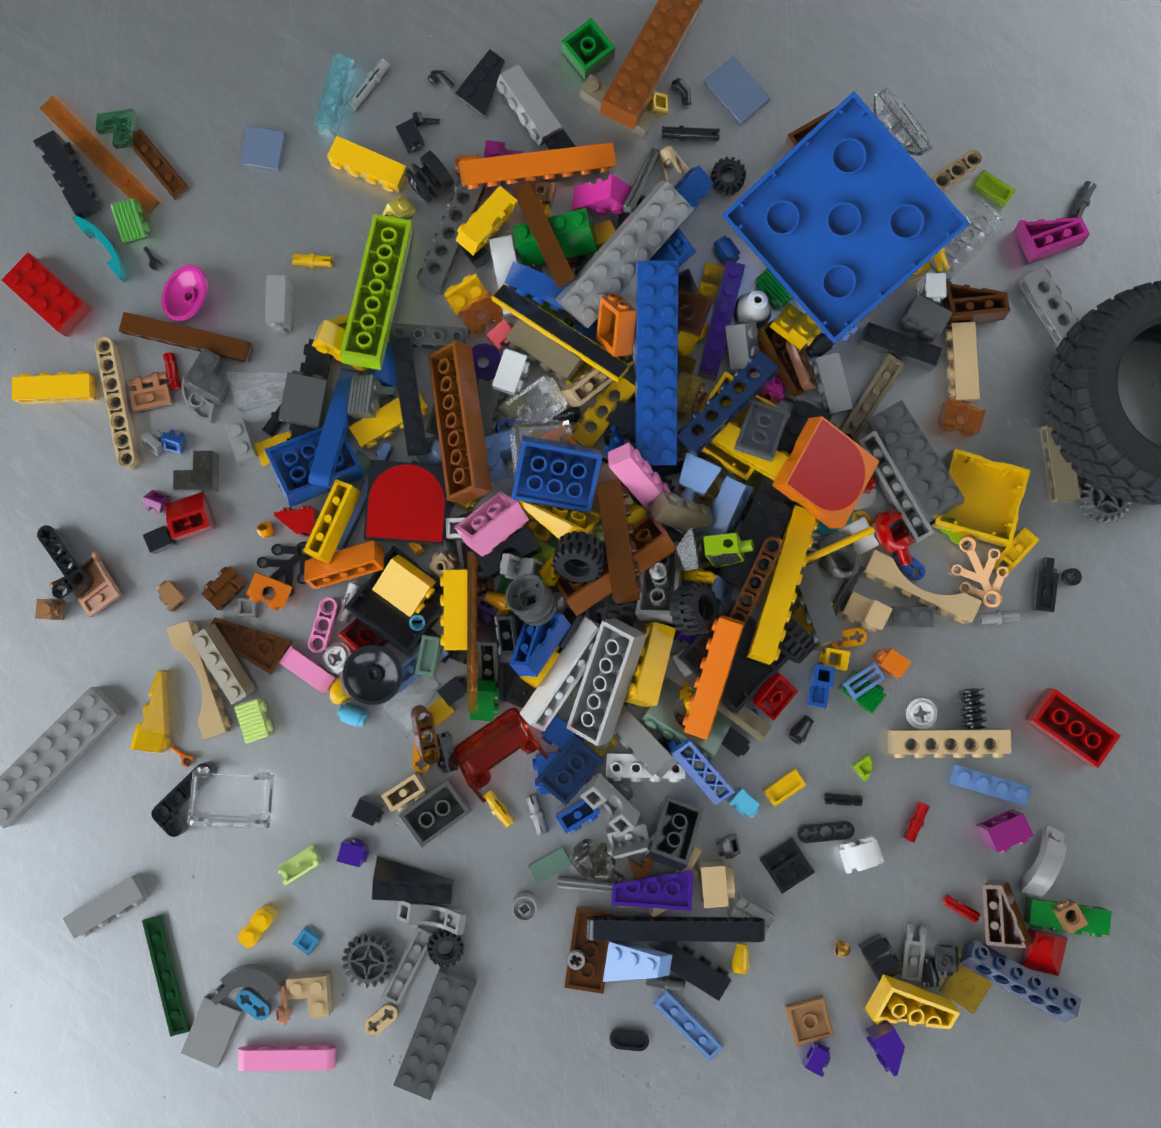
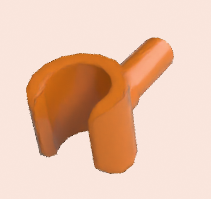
M174 745L170 747L182 759L181 763L184 767L190 766L185 762V758H190L194 761L192 754H185Z

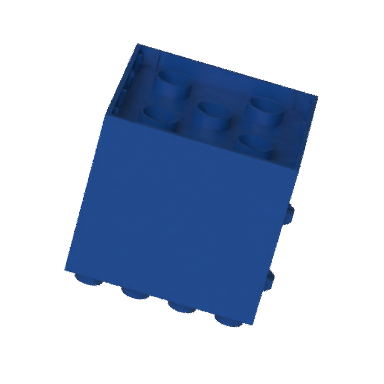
M855 91L843 100L721 215L833 343L840 338L845 341L849 339L851 334L858 330L856 324L970 225L968 220Z

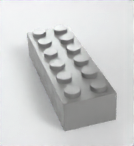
M616 618L602 620L566 727L567 729L596 746L611 741L647 634Z

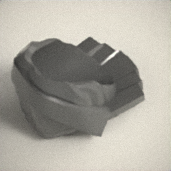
M830 531L818 541L819 549L850 536V534ZM852 543L821 557L817 564L830 577L846 579L858 573L860 559L856 551H854Z

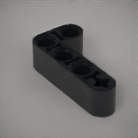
M48 525L40 527L37 537L64 575L53 586L52 594L63 602L71 603L92 587L93 578L61 532ZM73 562L71 568L68 569L69 564ZM83 577L82 582L79 583V579ZM67 589L66 594L63 595V591Z
M208 761L197 765L153 808L151 813L153 820L167 835L177 837L187 831L188 822L179 811L216 776L217 766L213 762ZM204 768H208V769H209V770L207 771L208 774L203 775L202 777H199V775H202V774L205 772V769H204ZM190 780L194 781L195 783L194 790L190 789L188 786ZM175 794L180 795V797H181V802H180V804H178V803L175 802V800H174ZM161 808H164L166 810V817L161 816ZM174 822L180 825L179 832L173 828Z

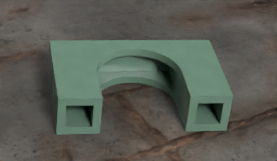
M666 677L662 684L657 706L648 707L641 722L648 728L661 733L666 739H674L678 744L690 738L706 758L711 761L716 755L732 721L717 711L710 736L707 740L685 733V728L677 722L673 711L674 704L680 695L679 690H682L683 687ZM690 746L684 749L690 752L693 751V749Z

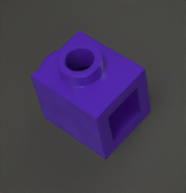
M359 839L343 840L337 862L360 867L363 862H367L369 851L366 850L368 845L363 844V841Z

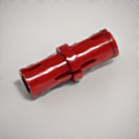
M918 801L912 817L908 820L910 822L903 835L904 839L915 843L921 827L925 824L923 822L929 811V805Z

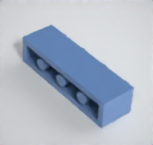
M726 476L720 485L721 490L712 503L713 508L710 513L714 521L701 537H697L695 548L705 552L704 536L734 533L754 489L753 486L735 477Z

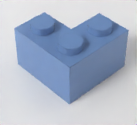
M514 429L485 437L491 483L508 478L504 461L518 457L520 443Z

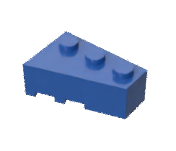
M513 261L504 282L505 284L516 288V293L525 297L527 294L532 295V300L543 304L544 301L549 303V308L558 312L560 309L565 310L555 299L567 285L559 289L553 278Z
M555 613L547 623L540 626H530L523 622L510 661V666L519 676L537 677L571 626L562 613Z

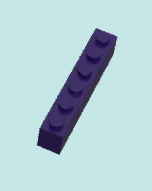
M726 260L697 377L716 381L727 341L725 326L730 325L745 269L744 264Z

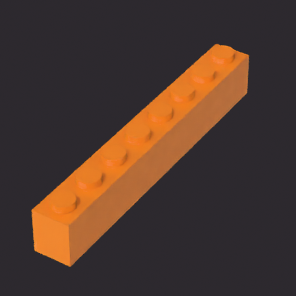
M613 142L459 162L462 187L468 186V189L480 188L479 184H487V187L499 186L498 182L506 181V185L516 184L519 179H524L525 182L528 180L533 182L536 181V177H543V180L555 179V175L562 174V178L572 177L575 172H580L581 175L592 174V170H599V173L610 172V168L616 166Z

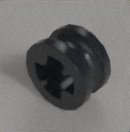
M1076 568L1066 569L1063 571L1061 579L1065 585L1075 586L1081 582L1082 574ZM1072 572H1073V573H1074L1073 576H1076V579H1075V580H1071V582H1070V581H1069L1070 578H1068V574H1072Z

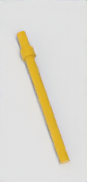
M870 526L806 555L808 556L807 563L874 534V528ZM773 571L770 572V575H769L767 581H770V578H771V575H772V572H773Z

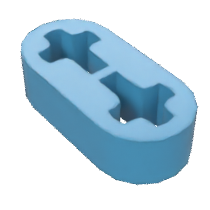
M251 988L242 989L236 997L237 1004L256 1020H265L271 1013V1004ZM246 994H249V995H250L249 1000H247L246 1002H244V1001H243L244 996H245ZM262 1006H264V1007H265V1010H264L265 1013L259 1014V1013H258L259 1008H261Z

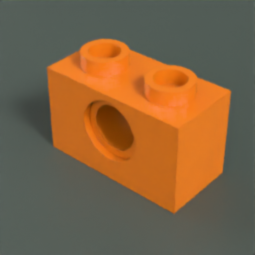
M255 572L246 595H249V600L260 603L262 600L268 603L267 607L278 611L279 608L284 609L293 586ZM265 587H272L275 593L272 597L264 596L263 589Z
M892 648L878 650L873 658L885 674L891 678L901 679L912 663Z

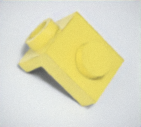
M404 195L387 203L382 215L406 219L414 215L416 209Z

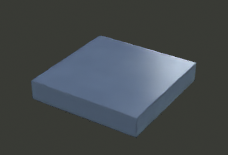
M247 126L240 159L241 165L279 171L285 132Z

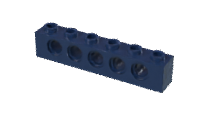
M762 352L757 356L753 355L748 360V365L743 370L739 369L734 374V379L729 384L725 383L720 388V393L715 398L711 397L705 404L706 407L701 412H696L691 419L692 421L687 426H682L678 431V442L694 457L778 374V366ZM752 372L760 374L757 378L749 376ZM738 386L746 388L743 392H737L735 389ZM724 400H730L732 402L731 405L727 407L722 406L721 403ZM711 414L718 416L714 421H710L707 418ZM697 428H702L704 430V432L700 435H695L693 433L694 430Z
M976 939L964 946L959 962L962 966L1063 1023L1078 1017L1081 998Z

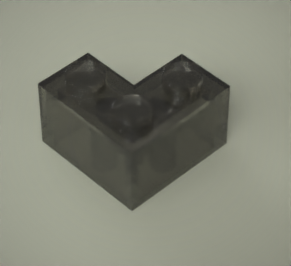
M193 451V470H173V490L178 492H218L219 454L214 451Z

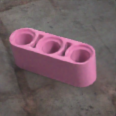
M324 598L319 604L308 642L309 649L315 653L325 652L330 645L337 621L336 617L340 610V603L335 598ZM329 601L334 603V609L331 612L326 610V604ZM323 620H327L329 623V627L325 631L320 627V623ZM319 638L323 641L321 649L315 647V641Z
M293 646L289 647L279 661L284 667L324 694H326L337 678Z

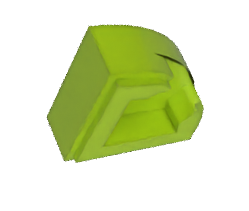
M866 754L852 765L864 782L870 777L872 771V759L869 754Z

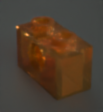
M491 292L458 312L460 319L466 328L469 329L472 336L482 334L486 330L485 327L490 324H497L502 320V316H504L501 307L492 301L493 295ZM480 312L487 313L485 319H478L477 315Z
M948 399L943 402L937 425L942 426V429L946 431L957 430L963 436L972 437V435L980 432L986 410ZM957 415H961L964 418V424L957 421Z

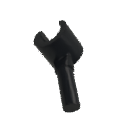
M414 112L412 114L416 126H422L424 123L440 124V119L423 118L422 112Z
M147 246L143 248L149 257L151 269L156 271L153 267L155 262H158L161 267L163 266L162 262L152 255Z

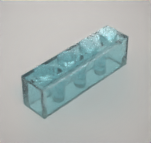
M337 53L333 54L314 122V127L319 135L336 138L338 135L356 70L352 57Z

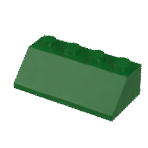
M587 208L548 217L567 259L598 251L593 215ZM528 223L513 226L515 245L523 265H545L546 261Z

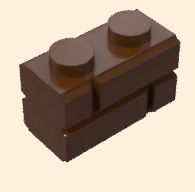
M232 566L222 568L218 572L219 577L215 581H209L203 587L205 590L201 594L217 610L222 611L250 584Z

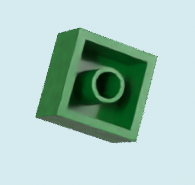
M592 18L561 40V51L584 79H587L590 74L592 75L615 57V46Z

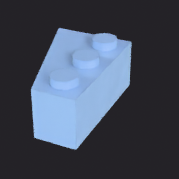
M611 941L608 946L603 982L667 976L670 973L672 955L628 941Z

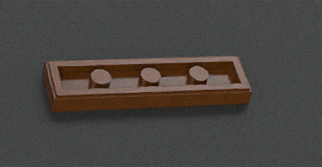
M141 129L126 139V142L174 200L189 189L188 185Z

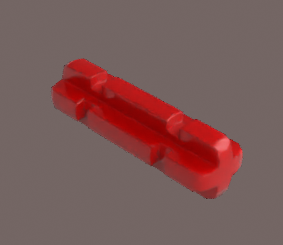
M172 352L164 353L163 360L166 363L167 378L170 380L168 382L171 390L181 389L177 365L174 362L176 361L175 356Z
M949 895L944 897L942 903L966 918L968 917L973 922L979 920L981 915L974 909L971 910L970 907Z

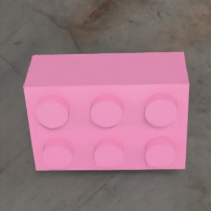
M499 491L457 524L455 529L464 543L483 557L489 554L499 543L507 540L514 531L522 528L529 519L516 500Z

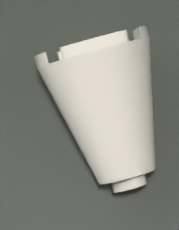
M753 291L741 295L736 301L733 313L736 323L756 321L757 329L767 324L770 320L772 309L766 294L762 291Z

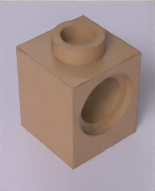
M1063 899L1056 904V907L1052 908L1062 928L1070 934L1088 925L1077 903L1070 899ZM1072 910V916L1066 919V913Z

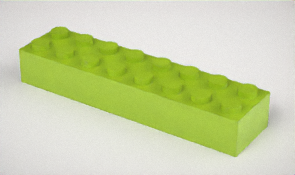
M373 214L340 351L342 363L377 370L382 369L413 235L411 220Z

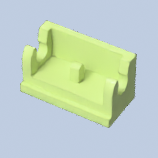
M311 845L279 865L280 868L277 869V872L282 874L284 878L282 882L286 886L318 866L323 860L314 845Z

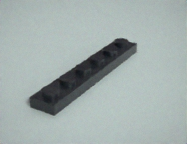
M411 338L391 339L408 457L428 454Z

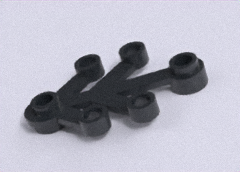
M306 541L298 543L296 547L274 544L271 548L274 555L280 556L283 553L295 555L289 560L259 557L257 559V566L263 569L267 567H280L270 578L279 580L285 574V583L293 586L294 566L300 561V574L297 576V581L304 585L307 583L301 582L300 577L304 575L305 561L312 557L308 554H302V549L307 544ZM277 546L281 548L279 553L275 552ZM262 559L266 560L265 566L260 565ZM270 587L264 588V596H267ZM293 587L292 593L289 595V597H292L295 594V589Z

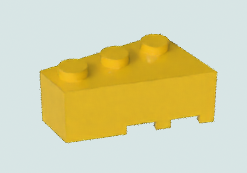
M499 186L484 204L471 215L466 224L462 223L457 229L458 236L456 241L472 255H475L489 239L508 223L518 200L503 187Z

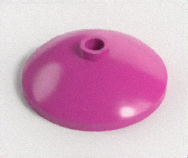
M193 265L182 266L167 280L162 292L161 303L164 313L174 321L188 320L203 306L208 292L206 275L200 268Z

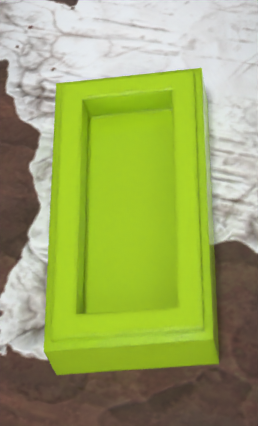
M985 170L981 172L972 186L973 189L1003 208L1016 191Z

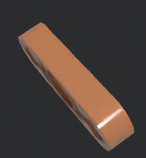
M787 340L786 348L802 389L808 392L816 388L817 383L804 347L799 350Z

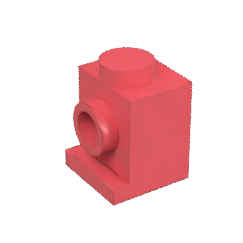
M505 320L486 334L488 340L500 353L503 351V345L508 346L510 344L506 336L514 326L511 322L507 324Z

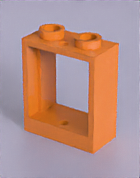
M616 293L600 297L596 341L614 357L632 355L637 310Z

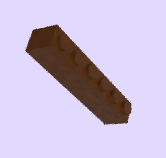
M621 480L597 484L613 600L616 604L640 600L639 593H642L643 590L641 581H637V573H640L638 561H634V554H637L635 542L631 540L634 530L632 523H629L628 517L631 516L630 505H626L625 498H628L627 487L623 486Z

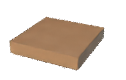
M823 995L785 1005L796 1046L834 1036Z

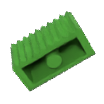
M132 198L110 204L123 243L149 237L150 228L147 221L143 220L141 214L144 213L142 204L137 199Z

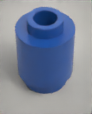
M726 235L714 242V250L724 264L726 260L737 262L740 259L738 255L741 252Z

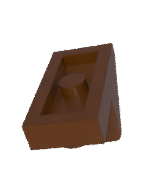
M646 852L641 858L642 865L628 857L633 880L646 878L655 861L645 858Z

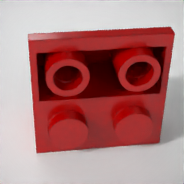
M204 492L166 504V522L172 539L180 541L216 529Z
M311 505L299 506V510L292 509L291 507L280 508V512H274V516L294 533L308 537L311 535L321 512L316 510L315 507H311Z

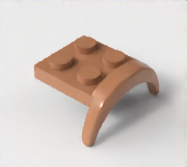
M92 552L91 558L83 564L93 578V585L88 591L77 598L88 617L95 616L122 596L102 564L97 552ZM83 577L79 579V583L82 582ZM62 578L51 582L50 587L53 588V586Z

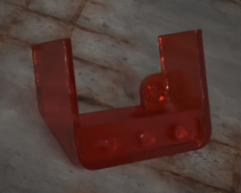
M517 708L508 709L496 717L493 722H489L457 744L453 750V755L468 786L483 803L486 802L481 788L486 786L491 779L489 770L521 748L524 753L530 754L538 749L545 759L549 758L539 739Z

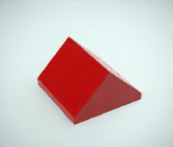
M357 619L353 620L338 634L354 651L367 645L384 647L388 643Z

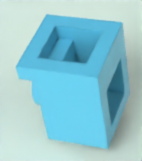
M741 787L727 801L731 806L736 804L734 808L741 815L746 813L749 817L753 818L759 811L758 806L760 804Z

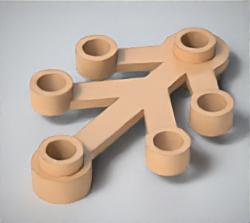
M968 536L962 538L959 543L960 549L963 552H967L975 572L964 569L960 564H954L951 567V572L955 576L960 575L981 583L984 590L972 587L966 581L960 583L959 590L962 593H969L982 598L983 603L987 607L994 608L999 606L1002 602V594L999 590L1004 578L1009 574L1007 567L999 566L997 568V577L992 587L988 579L996 560L1000 558V551L997 548L989 550V558L983 570L974 550L976 547L975 540ZM965 541L971 542V546L969 548L964 547L963 544ZM992 551H997L998 556L993 558L991 557L990 553ZM954 567H960V573H955L953 571ZM1002 568L1006 570V574L1003 576L999 574V570ZM963 584H967L969 586V589L967 591H963L961 589V586ZM990 594H994L996 596V599L994 601H990L988 599V596Z

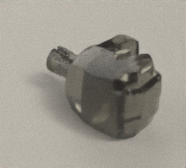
M584 839L574 846L572 864L584 878L594 883L603 882L605 879L610 880L612 883L624 882L625 876L614 869L616 859L607 853V844L605 842H601L593 852H591L592 839Z

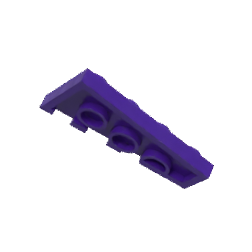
M694 869L614 883L612 885L611 905L692 911Z

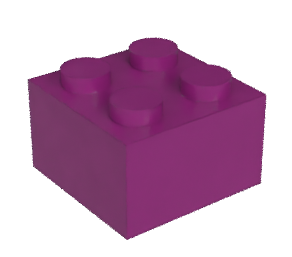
M1013 809L976 825L985 846L999 853L1009 851L1011 846L1015 844H1025L1029 841L1028 838L1034 836L1025 815Z

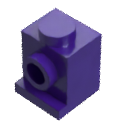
M815 1041L812 1042L802 1061L804 1067L823 1077V1068L828 1066L831 1058L829 1053L830 1047L821 1041L819 1044Z

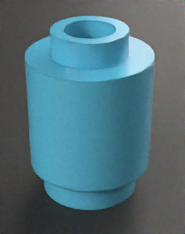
M346 702L345 706H340L337 716H340V721L356 727H363L368 712L364 711V708Z

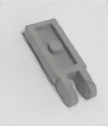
M908 923L906 938L904 939L900 979L921 983L926 948V926L920 925L918 940H913L914 926L912 923Z

